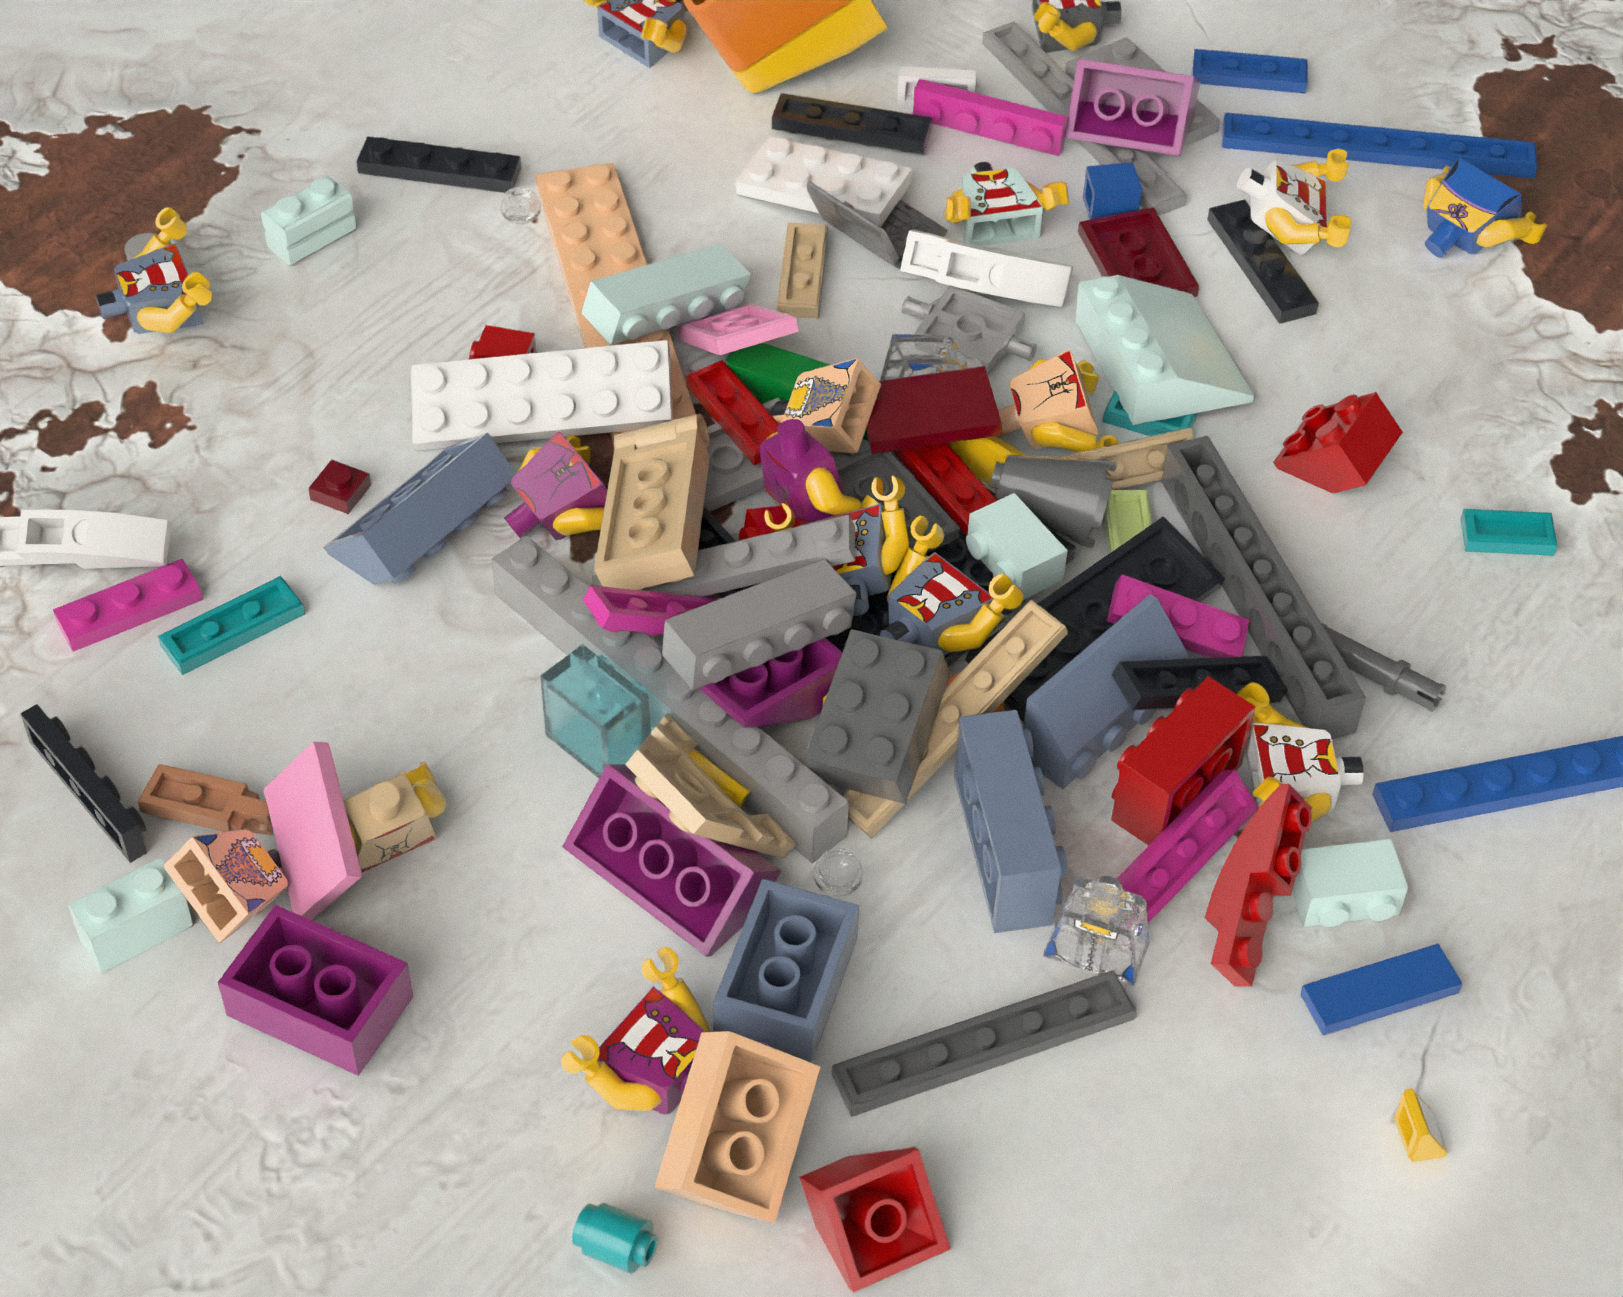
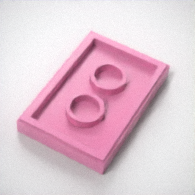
M755 304L734 308L699 320L680 324L679 327H676L680 342L717 355L799 332L796 317Z
M313 742L264 788L283 873L288 880L287 890L292 911L310 920H313L362 877L331 749L327 742Z

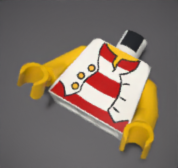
M1333 149L1328 153L1326 163L1317 164L1316 160L1299 164H1288L1281 160H1274L1261 173L1250 167L1246 168L1238 178L1237 188L1251 196L1252 221L1300 256H1303L1314 244L1320 243L1321 239H1326V242L1333 247L1345 245L1349 238L1351 218L1345 215H1334L1330 218L1328 224L1326 181L1319 176L1325 175L1327 179L1336 182L1343 180L1349 168V163L1345 162L1347 152L1343 149Z
M1249 683L1237 693V695L1256 706L1253 715L1254 723L1251 725L1245 754L1252 793L1258 809L1280 784H1290L1312 807L1313 823L1335 809L1341 786L1362 784L1364 772L1361 757H1335L1331 734L1326 730L1308 728L1285 718L1269 704V696L1266 690L1258 683Z

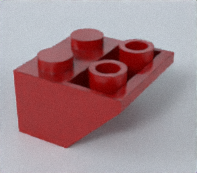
M1377 392L1360 397L1353 394L1336 404L1326 407L1323 404H1319L1305 412L1302 416L1303 422L1293 434L1284 440V448L1273 463L1277 469L1334 494L1367 485L1403 431Z

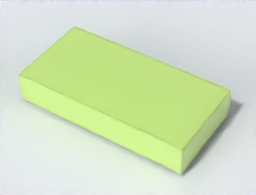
M1111 490L1104 513L1109 553L1152 524L1147 490Z

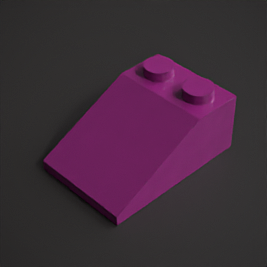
M823 638L799 650L790 651L770 659L759 666L750 667L699 689L743 728L809 720L821 713L823 698L828 694L843 652L826 638Z

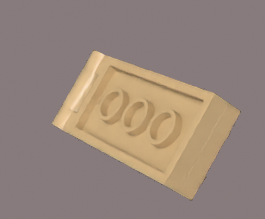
M700 413L615 435V449L594 571L602 586L641 590L668 582H679L685 578L695 576L710 455L706 449L709 447V432L705 420Z

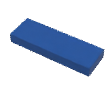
M1194 49L1192 76L1200 78V84L1305 94L1308 59Z
M1438 943L1305 984L1300 995L1324 1036L1458 994L1463 983Z

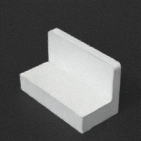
M899 66L897 106L913 107L914 88L919 79L975 93L976 70Z

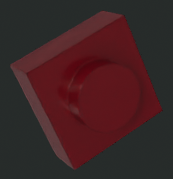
M331 459L308 488L310 500L349 514L370 488V474Z

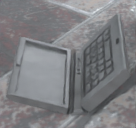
M811 181L807 183L808 194L823 220L896 268L901 269L909 230L914 229L943 237L947 233L946 228L901 199L880 227L855 211L853 205L847 201L843 203Z

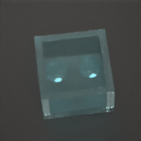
M584 644L540 675L545 735L597 778H600L607 764H626L652 732L650 696L645 688L636 681H629L615 669L607 657L596 655Z

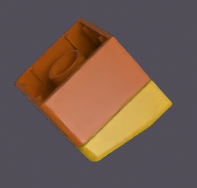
M683 0L691 15L741 85L751 93L763 92L847 55L888 29L873 0Z

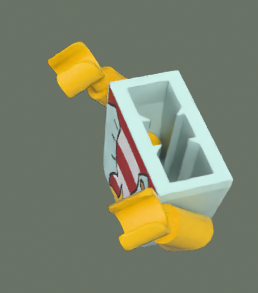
M979 162L971 168L969 174H965L962 177L961 189L954 191L951 196L946 198L944 219L953 225L962 222L964 242L979 246L1040 238L1042 212L1052 210L1057 205L1070 204L1067 183H1049L1042 187V191L1028 181H1025L1017 169L994 170L990 163Z

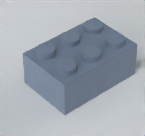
M762 879L713 1001L714 1032L730 1031L756 1042H765L771 1048L812 1063L857 941L859 905Z

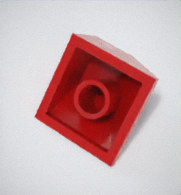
M916 1147L847 1156L799 1177L815 1227L849 1290L852 1292H856L950 1250L919 1149Z

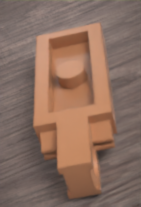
M159 764L156 767L137 802L141 813L223 832L243 829L265 835H272L274 832L267 802L261 800L259 794L250 791L246 783Z

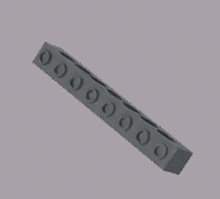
M1209 436L1167 445L1161 482L1203 555L1225 578L1221 586L1240 617L1250 620L1248 632L1261 655L1268 657L1288 688L1285 696L1301 724L1312 729L1326 730L1331 734V739L1356 733L1366 696Z

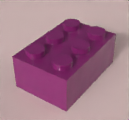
M276 904L218 981L228 1017L357 1076L361 1074L414 997L407 962Z

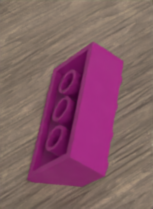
M607 764L562 848L706 957L712 956L744 926L762 879L776 882L782 870L754 850L697 836L681 830L670 819V810L658 798L647 795L638 787L635 782L637 776L625 764Z

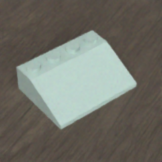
M1120 275L1104 276L1079 282L1076 323L1113 390L1117 392L1119 401L1133 425L1254 402V394L1193 294Z

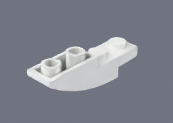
M912 229L908 233L900 271L936 279L938 283L976 292L1063 307L1073 266L997 247H983Z
M21 510V516L0 517V566L75 563L83 569L167 566L172 523L164 519L100 511Z

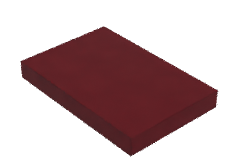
M1154 207L1079 222L1078 234L1102 277L1120 275L1191 293L1194 297H1198L1199 285Z
M985 366L879 381L881 386L866 427L871 454L1002 435V422Z

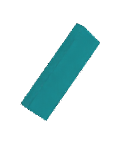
M279 576L158 635L161 648L181 675H184L305 615L304 605L285 580Z

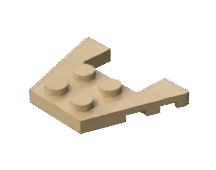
M666 714L625 764L637 776L635 782L638 787L647 795L658 798L670 810L669 817L672 822L687 833L785 858L797 845V842L768 813L747 816L688 756L697 746L698 742L670 714Z

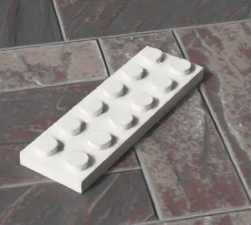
M667 340L411 365L412 445L416 451L447 448L488 433L495 443L552 438L559 431L564 437L638 430L673 420L670 347Z

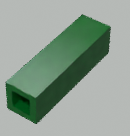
M763 342L739 349L736 352L732 351L725 361L726 365L761 404L775 398H779L781 401L790 400L796 380L802 373L830 365ZM865 430L862 439L868 441L867 434H866V430Z

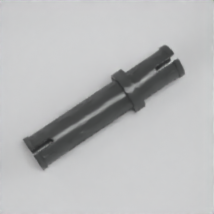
M1322 623L1349 669L1384 686V692L1391 696L1398 693L1427 708L1430 712H1433L1442 700L1438 695L1445 694L1446 685L1439 684L1410 669V663L1402 659L1396 662Z

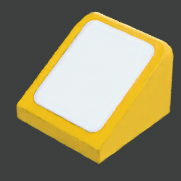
M1413 1088L1405 1089L1394 1119L1408 1159H1411V1162L1445 1157L1447 1150L1432 1110Z

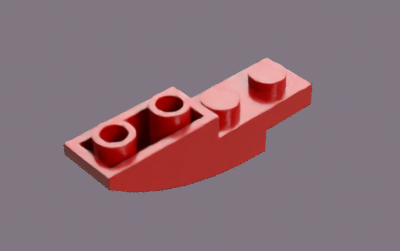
M1280 784L1261 805L1242 831L1221 869L1204 917L1218 931L1211 965L1234 986L1252 987L1256 968L1262 960V943L1267 922L1273 914V896H1291L1295 878L1301 870V852L1306 832L1310 829L1312 823V807L1290 784Z

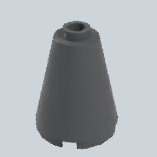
M1007 455L1005 463L996 461L989 487L998 489L995 497L998 500L1015 493L1044 525L1085 547L1093 548L1096 540L1088 538L1090 528L1100 529L1113 480L1105 478L1106 471L1114 472L1117 468V462L1100 459Z

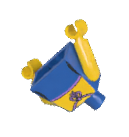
M1458 157L1452 167L1445 166L1443 173L1431 177L1426 182L1423 208L1427 213L1428 228L1433 233L1425 241V246L1437 257H1444L1454 245L1469 254H1477L1484 247L1489 248L1512 239L1520 238L1524 242L1536 244L1540 242L1547 228L1545 223H1534L1536 215L1532 212H1528L1524 218L1521 217V193Z

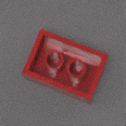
M1209 676L1195 690L1188 688L1178 699L1175 709L1166 718L1163 716L1158 717L1149 728L1146 738L1137 747L1130 745L1121 755L1117 763V769L1120 771L1118 783L1111 796L1114 799L1111 821L1149 846L1222 770L1235 769L1237 771L1242 766L1256 706Z

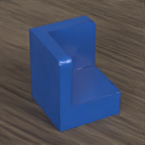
M1133 163L1086 166L1083 200L1090 220L1139 210L1142 187Z

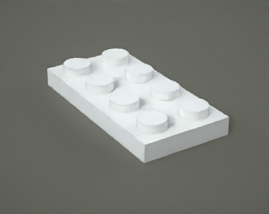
M769 136L735 180V188L738 195L819 213L807 191V183L811 181L841 202L847 201L853 205L855 211L881 227L913 182V170L911 167L897 165L892 162L879 161L856 154L843 153L820 146H812Z

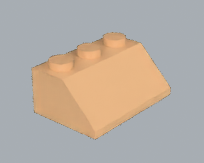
M730 1031L701 1033L654 1188L698 1204L775 1223L821 1067Z

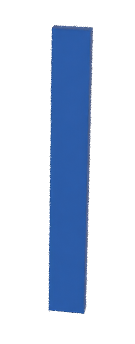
M1224 113L1222 148L1319 158H1327L1328 153L1333 149H1343L1347 152L1346 160L1442 170L1445 166L1452 167L1454 162L1460 157L1487 174L1535 178L1537 171L1536 143Z

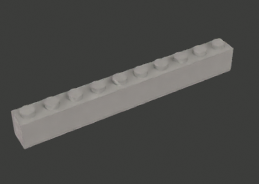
M526 535L492 558L495 595L653 729L666 714H670L698 742L694 749L750 791L743 805L754 815L768 813L797 842L794 848L812 864L847 837L849 801L758 726L743 728L699 688L692 691L662 655L663 648L647 634L626 630L611 632L599 626L594 615L583 601L589 586Z

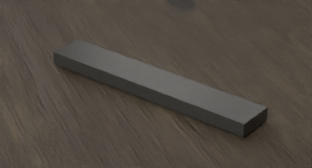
M1111 970L832 1065V1077L851 1117L1132 1021L1134 1020L1136 1009L1115 971Z

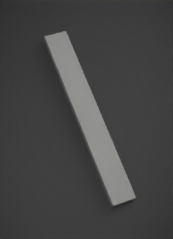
M1015 22L984 32L982 44L1049 112L1067 116L1068 120L1074 81ZM1077 140L1101 165L1134 164L1142 187L1140 205L1144 209L1154 207L1160 216L1186 205L1187 194L1143 150Z

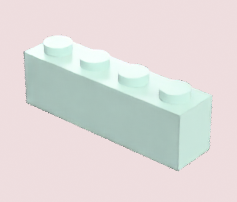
M717 244L591 281L581 313L610 345H614L740 306L751 274L722 244Z

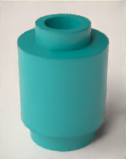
M589 1203L582 1209L576 1220L572 1233V1243L580 1247L585 1256L628 1273H634L640 1265L646 1267L651 1262L657 1248L658 1236L653 1234V1223L650 1220L606 1203H601L598 1206Z

